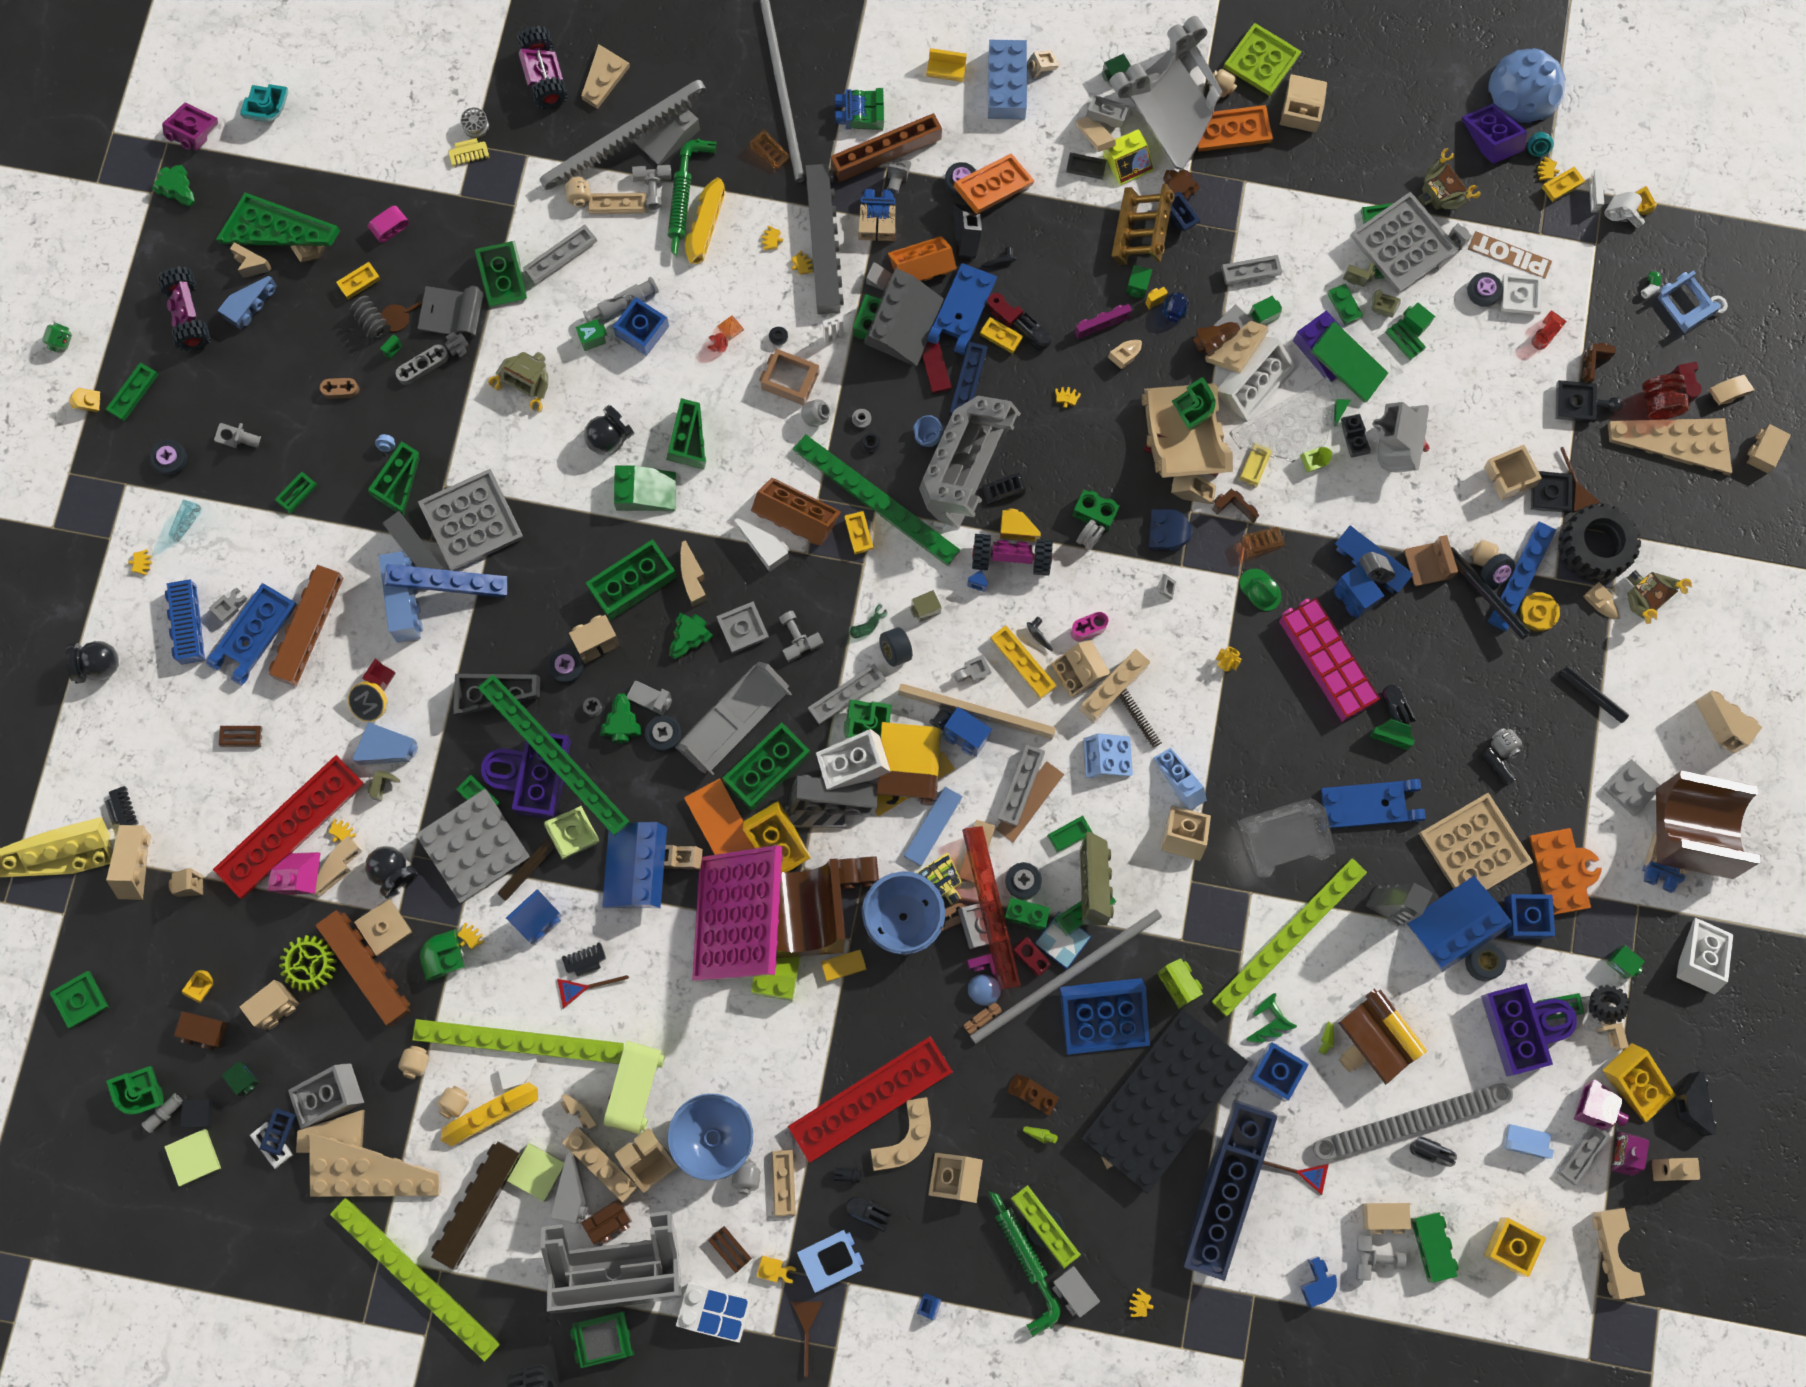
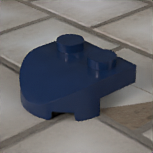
M1172 509L1152 510L1148 546L1150 549H1170L1171 552L1181 550V547L1190 542L1192 526L1181 512Z

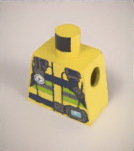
M948 852L917 872L931 881L939 890L942 898L945 896L951 905L961 900L955 889L962 882Z

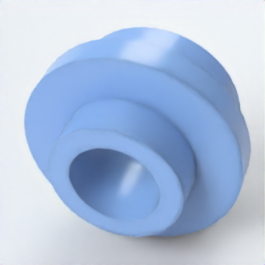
M385 434L380 435L376 439L375 445L380 451H392L395 448L394 438Z

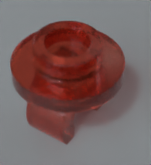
M717 333L716 335L709 336V339L714 344L709 345L708 349L712 352H725L728 346V340L725 335Z

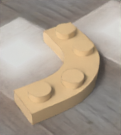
M927 1097L906 1102L909 1131L905 1139L893 1146L871 1149L874 1171L903 1166L914 1160L922 1152L928 1141L931 1128Z

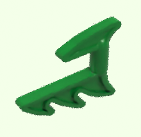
M1276 993L1266 998L1253 1013L1254 1016H1257L1270 1008L1276 1019L1248 1036L1246 1041L1265 1042L1266 1040L1260 1037V1035L1265 1037H1281L1282 1034L1277 1033L1273 1029L1290 1030L1297 1027V1025L1285 1018L1275 1002Z

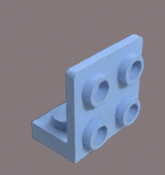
M1097 733L1083 738L1086 778H1095L1105 774L1128 777L1133 775L1129 736Z

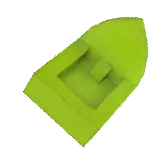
M1319 447L1300 454L1306 472L1308 473L1327 466L1332 459L1333 451L1327 447Z

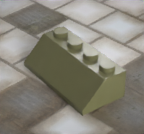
M1086 832L1080 846L1082 924L1107 925L1110 918H1113L1114 908L1110 906L1113 888L1109 887V880L1112 878V868L1108 865V861L1111 860V849H1108V842L1092 832Z

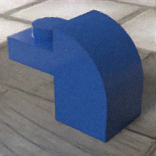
M1317 1256L1307 1259L1315 1280L1300 1286L1307 1307L1311 1308L1330 1300L1337 1288L1336 1275H1326V1272H1328L1326 1263Z

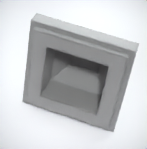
M1163 574L1157 586L1159 593L1172 600L1176 581Z

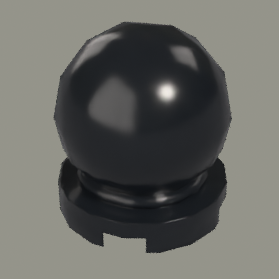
M611 405L603 409L604 416H597L591 419L584 429V440L587 447L599 455L610 454L619 447L622 437L629 439L635 434L629 424L625 426L620 421L622 416Z
M92 641L86 643L83 647L79 643H72L66 647L65 654H70V663L66 664L70 680L75 681V684L84 683L86 678L102 681L110 678L117 671L119 666L118 653L113 646L104 641Z
M377 847L368 854L365 861V872L368 879L375 885L382 886L380 894L386 899L400 894L398 889L405 884L409 887L418 876L413 866L406 867L405 857L394 847Z

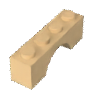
M1135 649L1081 704L1079 711L1094 724L1116 698L1148 668L1150 661Z
M576 1127L562 1142L623 1203H626L639 1189L631 1177L617 1166L581 1128Z
M1625 1208L1593 1212V1226L1598 1231L1599 1239L1597 1243L1599 1250L1603 1253L1604 1260L1602 1265L1604 1272L1608 1275L1609 1282L1607 1287L1610 1295L1613 1296V1299L1645 1295L1640 1273L1628 1269L1621 1262L1618 1255L1619 1240L1624 1233L1630 1230Z

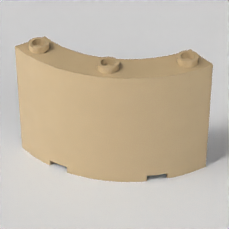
M1213 383L1208 384L1216 400L1213 415L1192 431L1188 430L1172 403V400L1187 391L1186 387L1189 385L1144 389L1142 405L1146 409L1149 434L1147 435V446L1152 449L1155 470L1159 472L1162 478L1233 472V453L1227 443H1223L1224 433L1222 424L1217 422L1216 413L1219 412L1217 385Z

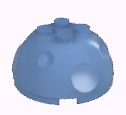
M1535 48L1516 50L1499 61L1491 74L1488 90L1492 95L1493 103L1510 118L1519 123H1531L1540 119L1545 120L1556 111L1564 95L1566 78L1559 62L1551 55L1545 53V51Z
M707 1093L689 1099L676 1111L668 1129V1146L675 1163L690 1176L701 1180H718L733 1175L743 1166L750 1155L753 1145V1128L746 1109L733 1099L721 1094Z

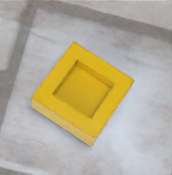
M1165 287L1159 290L1158 288L1153 289L1148 293L1145 304L1149 309L1166 301L1168 292Z

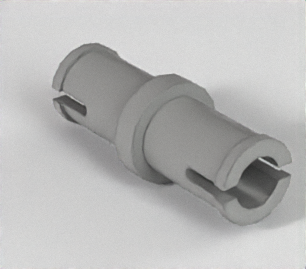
M174 1093L162 1106L155 1108V1112L142 1123L143 1128L152 1133L164 1120L167 1121L170 1118V1115L182 1105L183 1100Z

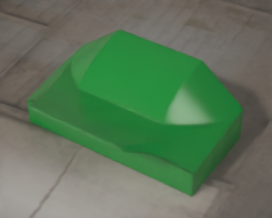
M1393 719L1372 729L1370 735L1371 738L1405 750L1413 747L1415 741L1412 737L1411 726Z

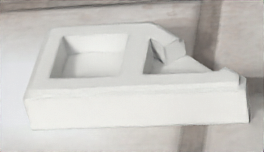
M537 1058L498 1069L503 1090L525 1084L537 1063Z

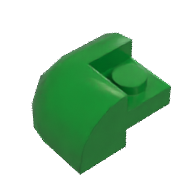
M1203 377L1186 387V392L1172 400L1173 405L1189 431L1206 422L1215 410L1216 400L1214 394Z
M853 699L849 700L847 718L844 721L845 738H851L870 729L881 738L882 722L890 723L892 705L874 701L869 703Z
M456 929L435 935L422 946L420 960L426 982L465 968Z
M152 1066L106 1081L115 1107L123 1113L130 1115L141 1114L163 1105L162 1089L158 1086Z

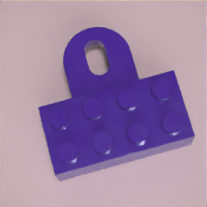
M548 733L569 755L570 738L566 735ZM525 741L524 751L496 749L484 758L481 765L483 779L494 789L515 792L512 810L516 814L547 819L557 816L563 780L527 741ZM495 763L510 765L512 770L508 775L492 773L491 767Z
M1527 983L1481 996L1506 1077L1553 1065L1547 1044L1568 1038L1576 1028L1577 1018L1575 1011L1567 1002L1560 999H1549L1533 1003ZM1554 1013H1562L1566 1020L1562 1025L1550 1027L1546 1023V1017Z

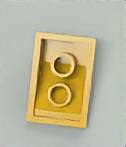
M779 801L744 821L743 831L755 849L775 845L782 846L781 872L787 873L811 858L792 821Z
M1633 1043L1602 1070L1611 1085L1644 1122L1649 1121L1675 1096V1093L1648 1050Z

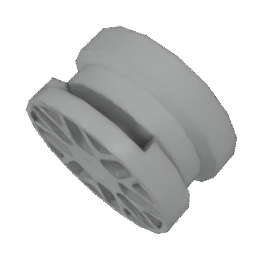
M472 107L462 113L460 121L467 136L481 138L486 135V131L489 130V123L482 109Z
M1090 520L1076 542L1080 545H1085V549L1090 551L1103 534L1105 528L1096 525L1094 520Z

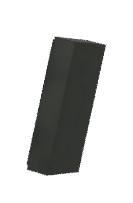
M1070 152L1066 172L1103 180L1107 160Z

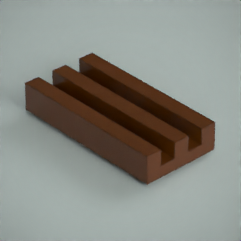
M220 726L219 746L261 747L260 741L262 739L261 731L263 727ZM224 731H256V734H224ZM224 739H255V741H224Z
M725 1226L708 1240L735 1273L752 1259ZM723 1232L746 1258L744 1261L741 1260L721 1236ZM717 1238L739 1263L737 1267L715 1242Z

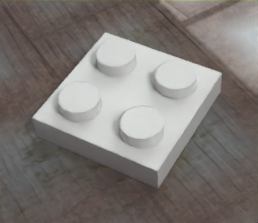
M1504 273L1502 276L1501 312L1539 315L1542 304V277Z

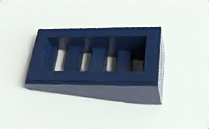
M275 1108L259 1149L280 1156L296 1114ZM280 1116L289 1120L288 1123H284L276 1119ZM274 1124L285 1127V1131L274 1129ZM271 1132L281 1135L282 1139L270 1137ZM267 1141L277 1143L279 1147L275 1148L266 1145Z

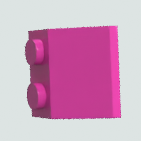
M291 853L271 870L268 891L286 895L315 894L321 853Z

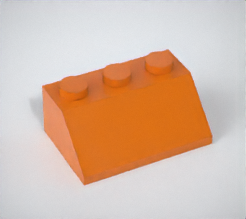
M942 236L888 253L894 270L897 268L914 276L919 281L930 280L933 276L939 274L946 275L956 269L952 247Z

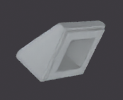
M873 262L866 277V284L884 291L891 273Z

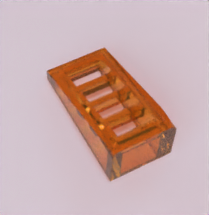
M765 129L754 137L749 144L756 153L776 170L791 157ZM764 140L765 143L761 146L759 143ZM770 145L771 147L765 151L764 148ZM776 150L777 152L771 157L769 154ZM779 155L783 156L778 162L774 160Z
M1279 527L1249 533L1241 538L1248 557L1285 545ZM1273 533L1276 534L1278 542L1276 543L1274 542V539L1272 537ZM1266 535H1268L1271 544L1267 543L1265 538ZM1260 537L1263 542V546L1260 545V542L1258 540V538ZM1251 540L1255 541L1257 547H1253Z

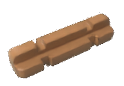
M994 1003L988 1006L989 1009L985 1008L972 1018L973 1021L969 1020L964 1024L966 1031L969 1034L976 1032L978 1027L981 1028L992 1020V1016H997L1001 1013L1000 1006Z

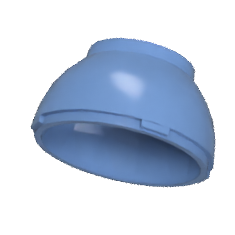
M901 871L886 875L872 885L863 902L862 918L868 935L878 946L895 954L906 955L919 952L936 940L944 925L945 906L939 890L931 881L918 873ZM926 900L928 902V906L925 907L922 901ZM901 914L907 915V919L905 921H901L899 919V916ZM880 928L884 934H880L878 929Z

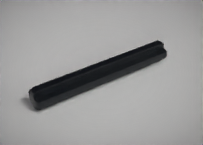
M1565 666L1560 672L1562 677L1616 720L1623 723L1628 719L1629 714L1572 668Z

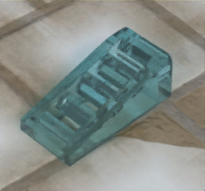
M182 500L168 534L174 542L181 540L203 509L197 503Z

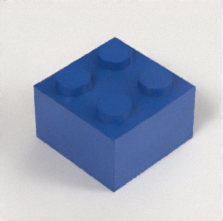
M637 297L633 299L613 325L616 337L646 356L669 328L668 318Z
M1361 564L1341 576L1333 587L1335 596L1344 602L1347 612L1356 619L1373 609L1384 597V594L1374 581L1367 577Z
M957 707L945 724L943 735L948 743L952 745L957 744L962 747L961 750L968 756L974 755L977 757L989 740L992 728L960 707Z
M1511 894L1504 898L1505 914L1512 922V927L1506 930L1507 939H1549L1555 936L1553 895Z
M1271 1042L1266 1046L1248 1081L1286 1102L1290 1100L1309 1064Z

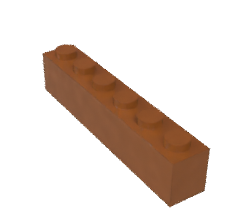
M932 113L832 155L831 168L838 182L844 181L941 140L942 127L935 114Z
M317 565L315 570L311 571L309 576L310 582L301 594L302 600L299 606H296L294 609L292 623L288 624L285 630L286 636L284 641L277 648V657L270 664L269 675L274 679L297 687L344 579L340 572Z
M335 910L317 923L316 927L383 1022L391 1027L411 1012L408 1008L410 1003L404 995L400 997L396 991L398 986L392 978L388 980L384 973L387 971L380 962H375L373 959L374 952L368 945L366 947L361 942L363 939L362 935L357 929L353 930L349 925L351 920L345 912L341 914Z

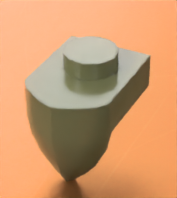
M1380 289L1376 290L1371 298L1372 311L1393 318L1401 304V299L1383 294Z
M377 770L373 781H370L368 785L369 796L373 800L382 801L386 782L400 783V779L388 772Z

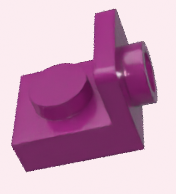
M992 954L967 960L969 971L974 969V972L986 970V966L989 965L991 975L994 977L997 975V970H1000L997 958H993Z

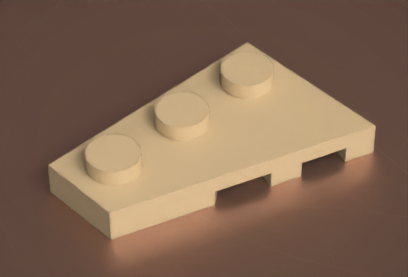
M1253 321L1248 322L1238 331L1235 337L1226 341L1213 355H1207L1205 357L1206 362L1241 373L1268 333V326Z

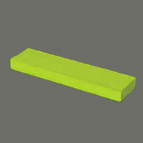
M1028 1185L1011 1198L1063 1268L1067 1267L1081 1255Z

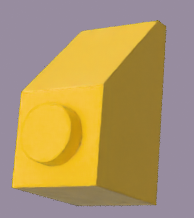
M1017 509L1003 510L1000 539L1036 542V539H1040L1041 532L1023 512H1018Z

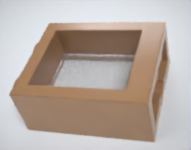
M776 348L774 354H770L768 358L767 370H763L759 381L761 382L762 390L804 405L820 373L819 365Z

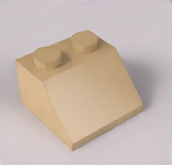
M1171 805L1162 837L1161 850L1200 861L1207 847L1211 816Z
M935 1153L929 1195L976 1203L983 1160L966 1156Z

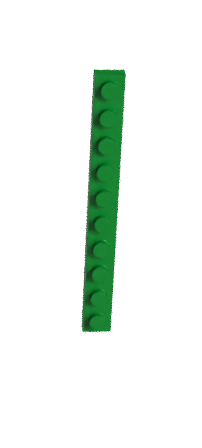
M805 434L793 448L795 453L946 566H949L960 553L958 547Z
M494 675L490 676L478 687L483 695L614 836L630 823Z

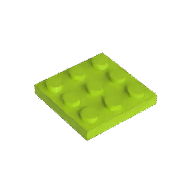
M1254 23L1225 62L1223 68L1271 97L1302 51Z

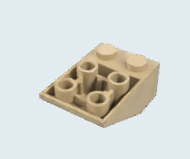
M1291 74L1279 125L1316 133L1324 109L1327 82Z
M1711 690L1695 701L1716 742L1732 754L1748 747L1762 729V726L1758 724L1756 719L1745 715L1737 705L1730 704L1719 692Z

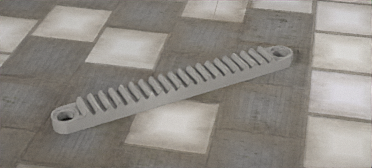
M701 80L690 83L540 177V183L545 190H550L562 182L567 183L569 178L575 177V174L581 176L582 170L587 172L588 166L594 168V163L600 164L601 158L607 160L608 154L613 156L614 150L619 152L621 146L627 147V142L632 144L634 138L639 140L640 134L646 135V130L652 132V127L658 128L659 122L665 124V119L671 120L672 114L678 116V111L684 112L685 106L691 108V103L705 94L707 91Z
M1501 1083L1319 1139L1314 1143L1313 1152L1321 1160L1345 1155L1505 1105L1512 1100L1513 1090L1509 1085ZM1499 1088L1504 1089L1507 1093L1504 1100H1500L1496 1096V1091ZM1326 1143L1329 1145V1154L1322 1155L1320 1153V1144Z

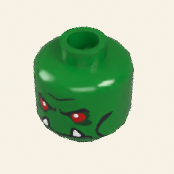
M54 322L53 325H47L42 341L47 344V349L58 353L59 349L67 350L72 333L68 327Z

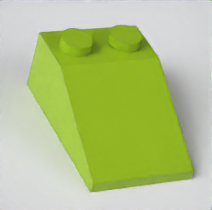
M801 957L776 958L775 975L755 976L751 989L752 995L793 1001Z
M1181 958L1166 965L1157 973L1179 1009L1203 995L1201 992L1203 988L1197 979H1193L1190 974L1192 970L1186 961L1183 962Z

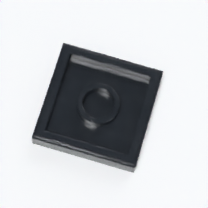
M1538 471L1542 479L1536 487L1531 488V510L1570 513L1572 511V474Z

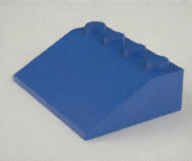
M658 822L629 823L616 836L609 831L602 908L661 909L666 826Z
M1473 876L1427 906L1420 917L1407 923V925L1441 972H1444L1512 927V922L1479 880Z
M1142 978L1060 987L1067 1055L1150 1046L1147 994Z

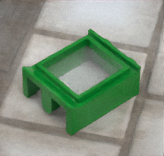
M626 1311L572 1324L573 1329H570L571 1339L577 1345V1351H574L577 1364H580L581 1368L635 1355L634 1350L631 1349L630 1331L627 1329L625 1319Z

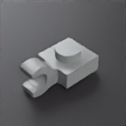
M980 655L965 662V669L956 672L954 678L957 683L969 677L974 682L990 675L991 670L984 656Z

